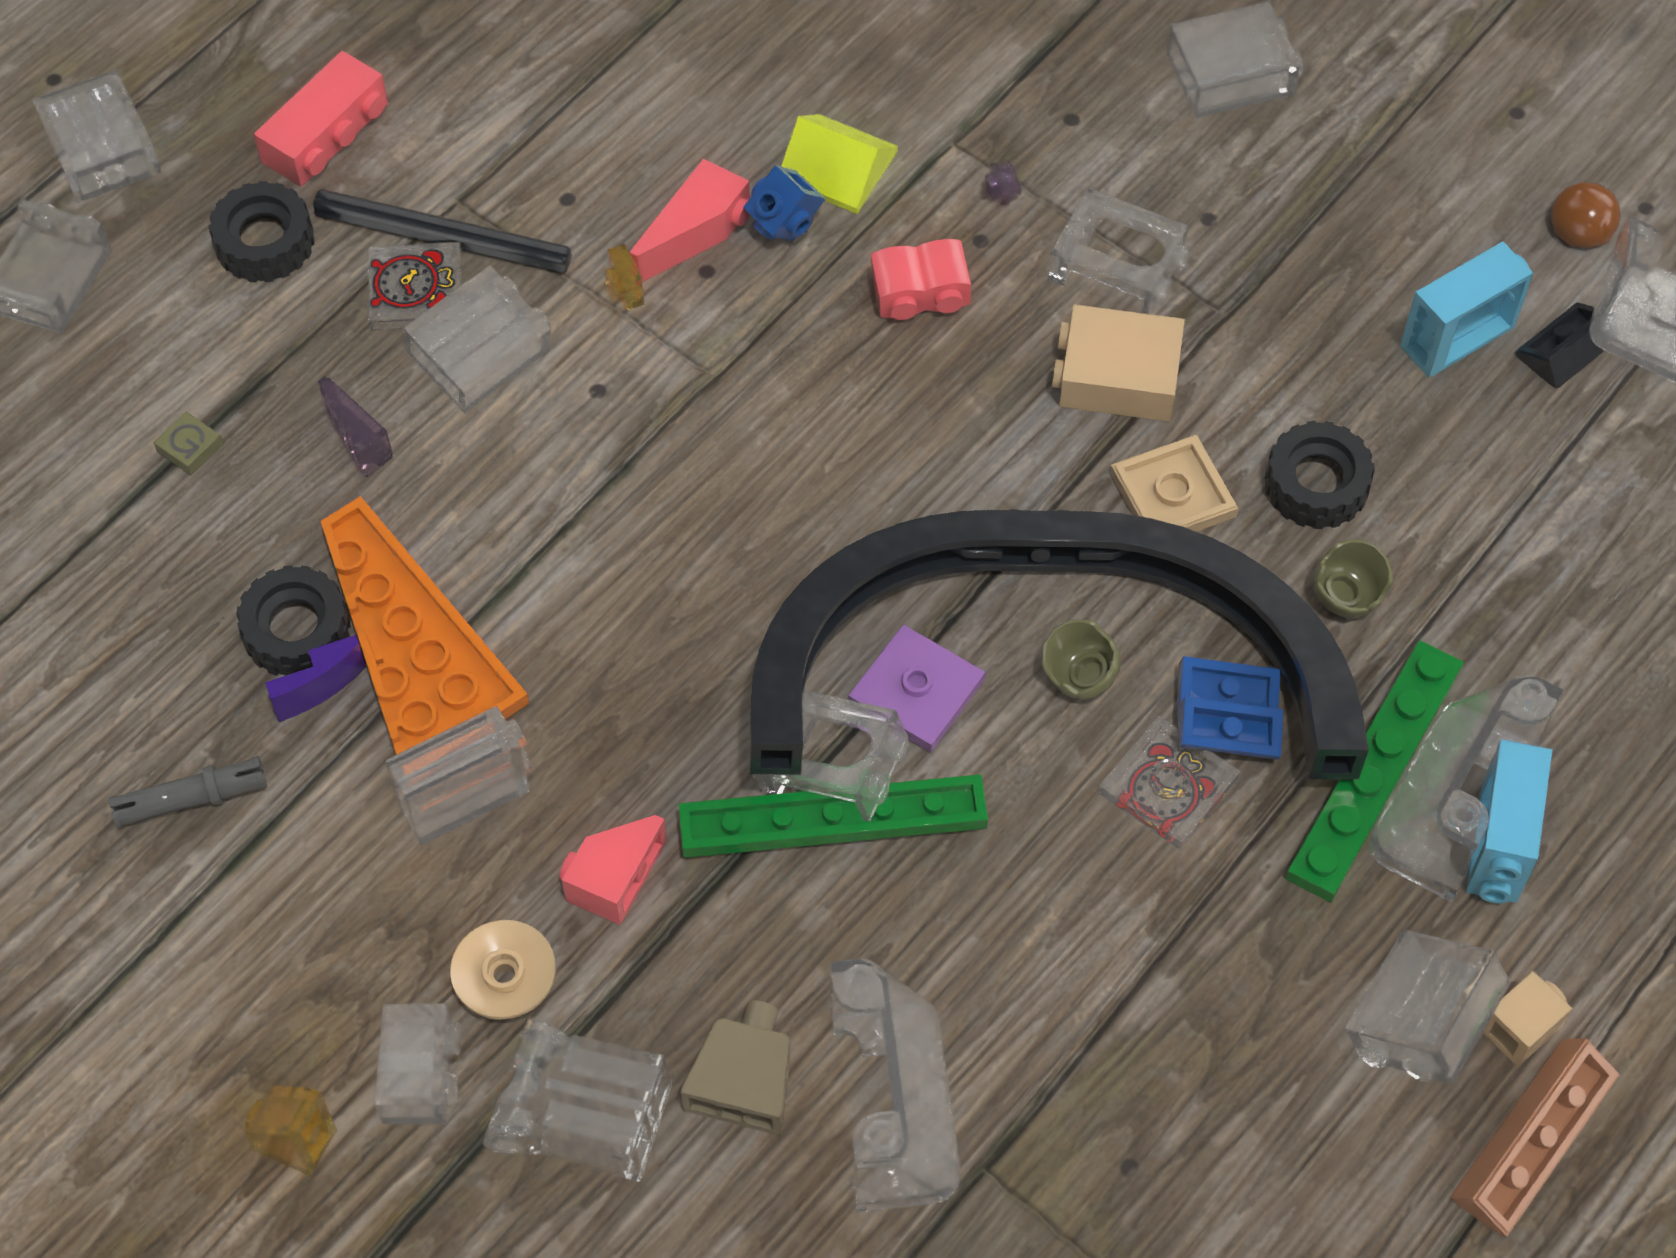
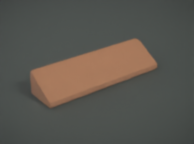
M1587 1038L1564 1039L1558 1044L1451 1195V1198L1458 1206L1503 1237L1509 1235L1620 1075Z

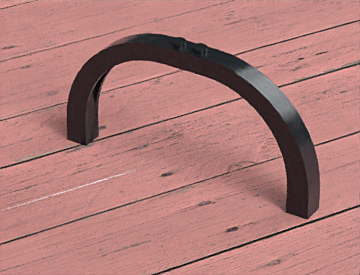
M1018 509L957 511L901 522L871 533L844 547L822 562L787 597L767 629L758 652L753 673L749 730L750 774L801 775L803 755L802 698L813 664L834 633L856 612L872 601L916 581L960 572L1045 571L1109 573L1143 579L1185 593L1221 613L1251 637L1265 652L1275 667L1280 669V675L1289 689L1299 718L1309 779L1359 780L1369 751L1361 703L1345 656L1317 614L1290 586L1255 560L1212 537L1179 525L1122 513Z

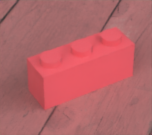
M341 51L254 133L261 163L302 187L313 175L319 174L325 168L327 162L341 148L348 146L354 140L356 134L368 122L377 118L388 104L383 75L346 52Z

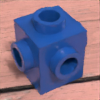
M775 165L766 177H763L754 185L751 197L743 208L755 219L752 223L754 228L766 238L774 240L775 237L794 241L796 237L803 235L810 228L813 222V215L826 198L796 170Z

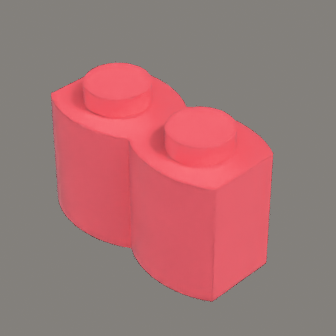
M935 240L917 247L895 246L881 249L871 254V274L880 317L906 320L925 310L952 313L971 304V282L961 240Z

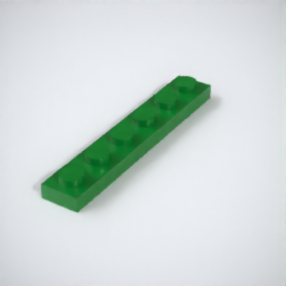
M1421 640L1418 641L1366 733L1369 751L1359 780H1339L1290 866L1285 880L1332 903L1461 672L1464 661Z
M982 774L678 803L683 858L987 829L988 826Z

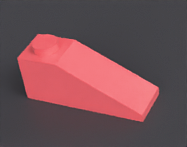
M703 159L629 252L632 280L642 283L727 240L735 228L743 226L750 217V214L743 208L750 199L749 180Z

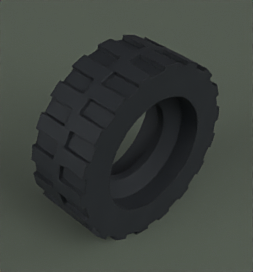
M268 181L243 184L242 187L227 192V196L223 199L220 198L215 204V210L211 211L209 232L217 258L221 261L222 267L226 271L232 272L233 276L238 279L244 278L248 282L257 283V281H265L267 283L273 282L277 278H286L294 270L298 271L303 266L306 258L309 259L312 254L311 247L314 246L315 237L306 203L303 198L298 197L295 190L284 187V184L277 182L272 184L268 183ZM276 218L283 223L284 234L273 243L263 246H248L240 239L241 228L253 220Z
M1307 421L1304 425L1299 426L1297 424L1292 426L1290 431L1287 433L1283 432L1278 437L1277 444H1273L1265 474L1266 494H1269L1271 498L1270 503L1274 509L1277 508L1287 520L1291 519L1296 522V525L1302 527L1306 525L1314 527V529H1323V527L1335 528L1341 526V523L1345 521L1350 522L1355 518L1358 511H1362L1373 482L1375 463L1371 461L1372 453L1363 444L1364 440L1359 435L1355 436L1351 433L1350 429L1344 426L1333 425V422L1325 421V423ZM1310 457L1330 460L1340 467L1343 481L1336 490L1329 493L1311 491L1303 487L1297 480L1296 468L1299 463Z
M289 565L283 566V569L275 571L272 569L266 572L265 576L260 579L256 578L251 583V587L247 592L244 591L240 598L241 605L237 606L236 615L239 621L237 626L249 657L252 656L254 663L258 667H264L268 670V673L275 676L278 674L286 676L313 667L308 650L350 637L348 628H351L350 618L339 586L334 580L328 579L326 573L320 570L318 572L311 570V567L308 566L293 567ZM292 602H304L311 605L318 614V623L309 636L296 641H284L277 638L270 630V619L279 607Z

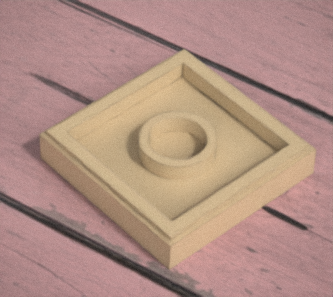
M1197 434L1111 465L1110 475L1131 514L1134 516L1164 521L1196 532L1237 517L1238 507Z

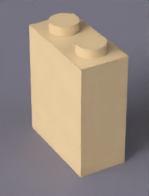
M1073 304L1071 323H1061L1058 349L1067 350L1065 360L1056 359L1052 387L1061 388L1059 407L1170 422L1185 319Z

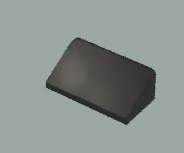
M1576 302L1515 351L1516 357L1548 384L1559 388L1616 343L1618 335L1613 313Z

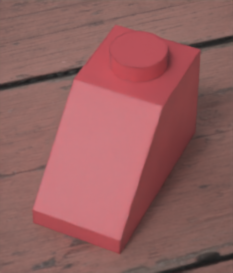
M653 815L586 837L577 853L571 851L567 855L560 870L559 878L562 880L566 901L621 925L667 842L665 819Z

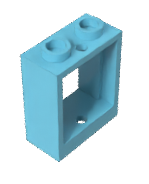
M1502 241L1415 292L1400 347L1428 378L1515 328L1533 276V272L1529 269L1525 259L1515 254Z
M1500 739L1481 784L1466 886L1467 893L1479 895L1485 901L1492 903L1518 902L1538 860L1552 749Z

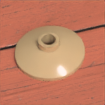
M514 920L492 921L475 928L457 946L450 966L452 985L459 1000L472 1012L490 1019H511L524 1015L536 1008L550 992L556 974L554 953L547 939L532 926ZM502 971H511L515 974L514 978L508 982L500 983L496 980L497 975Z

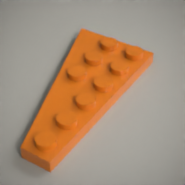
M359 496L320 522L405 784L408 786L528 705L529 698L516 679L364 499Z

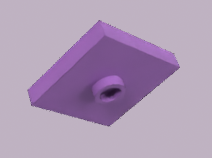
M903 624L848 695V704L932 753L984 683L986 672Z

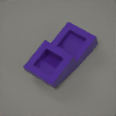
M356 635L308 650L313 667L265 682L278 722L297 716L323 703L341 691L363 671L366 666Z

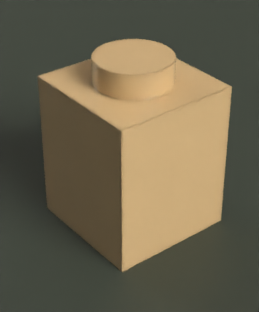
M1533 971L1489 1010L1480 1031L1519 1067L1562 1028L1573 1008L1567 1003L1564 994L1555 984L1543 981Z

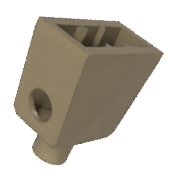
M752 1000L747 1004L742 1023L723 1018L715 1022L682 1086L683 1111L781 1136L784 1124L791 1051L790 1037L773 1031L778 1014V1009L775 1006L763 1001Z

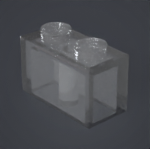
M383 1004L376 1092V1108L383 1124H447L448 1105H456L458 1099L457 1073H450L451 1055H459L461 1049V1026L459 1022H452L447 1004Z

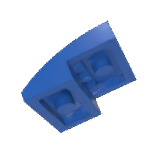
M1183 656L1179 662L1178 732L1180 747L1279 760L1281 757L1283 709H1279L1280 669Z

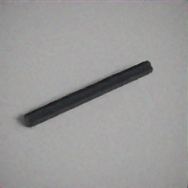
M318 190L313 201L314 213L319 216L562 273L568 270L572 259L569 246L329 190Z

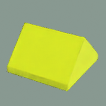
M820 114L798 116L781 166L796 170L826 198V202L858 214L898 152V146Z

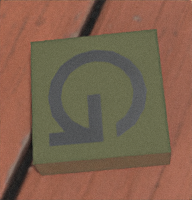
M187 411L153 442L158 453L190 475L223 445L220 434Z

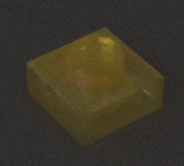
M625 243L608 249L610 268L604 270V276L612 296L620 295L627 311L644 305L642 277Z

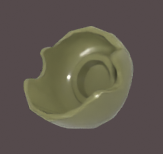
M1364 540L1340 541L1329 549L1317 565L1312 579L1314 581L1313 590L1316 598L1334 614L1348 619L1368 615L1379 606L1392 586L1393 576L1389 559L1376 545Z
M1068 620L1054 628L1043 643L1042 665L1052 684L1063 694L1073 699H1092L1108 690L1120 672V651L1117 649L1114 640L1095 621Z

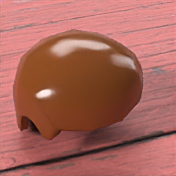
M1580 182L1565 188L1555 199L1551 209L1550 221L1555 235L1567 245L1573 247L1590 248L1598 244H1607L1619 227L1621 217L1619 202L1613 192L1599 183Z

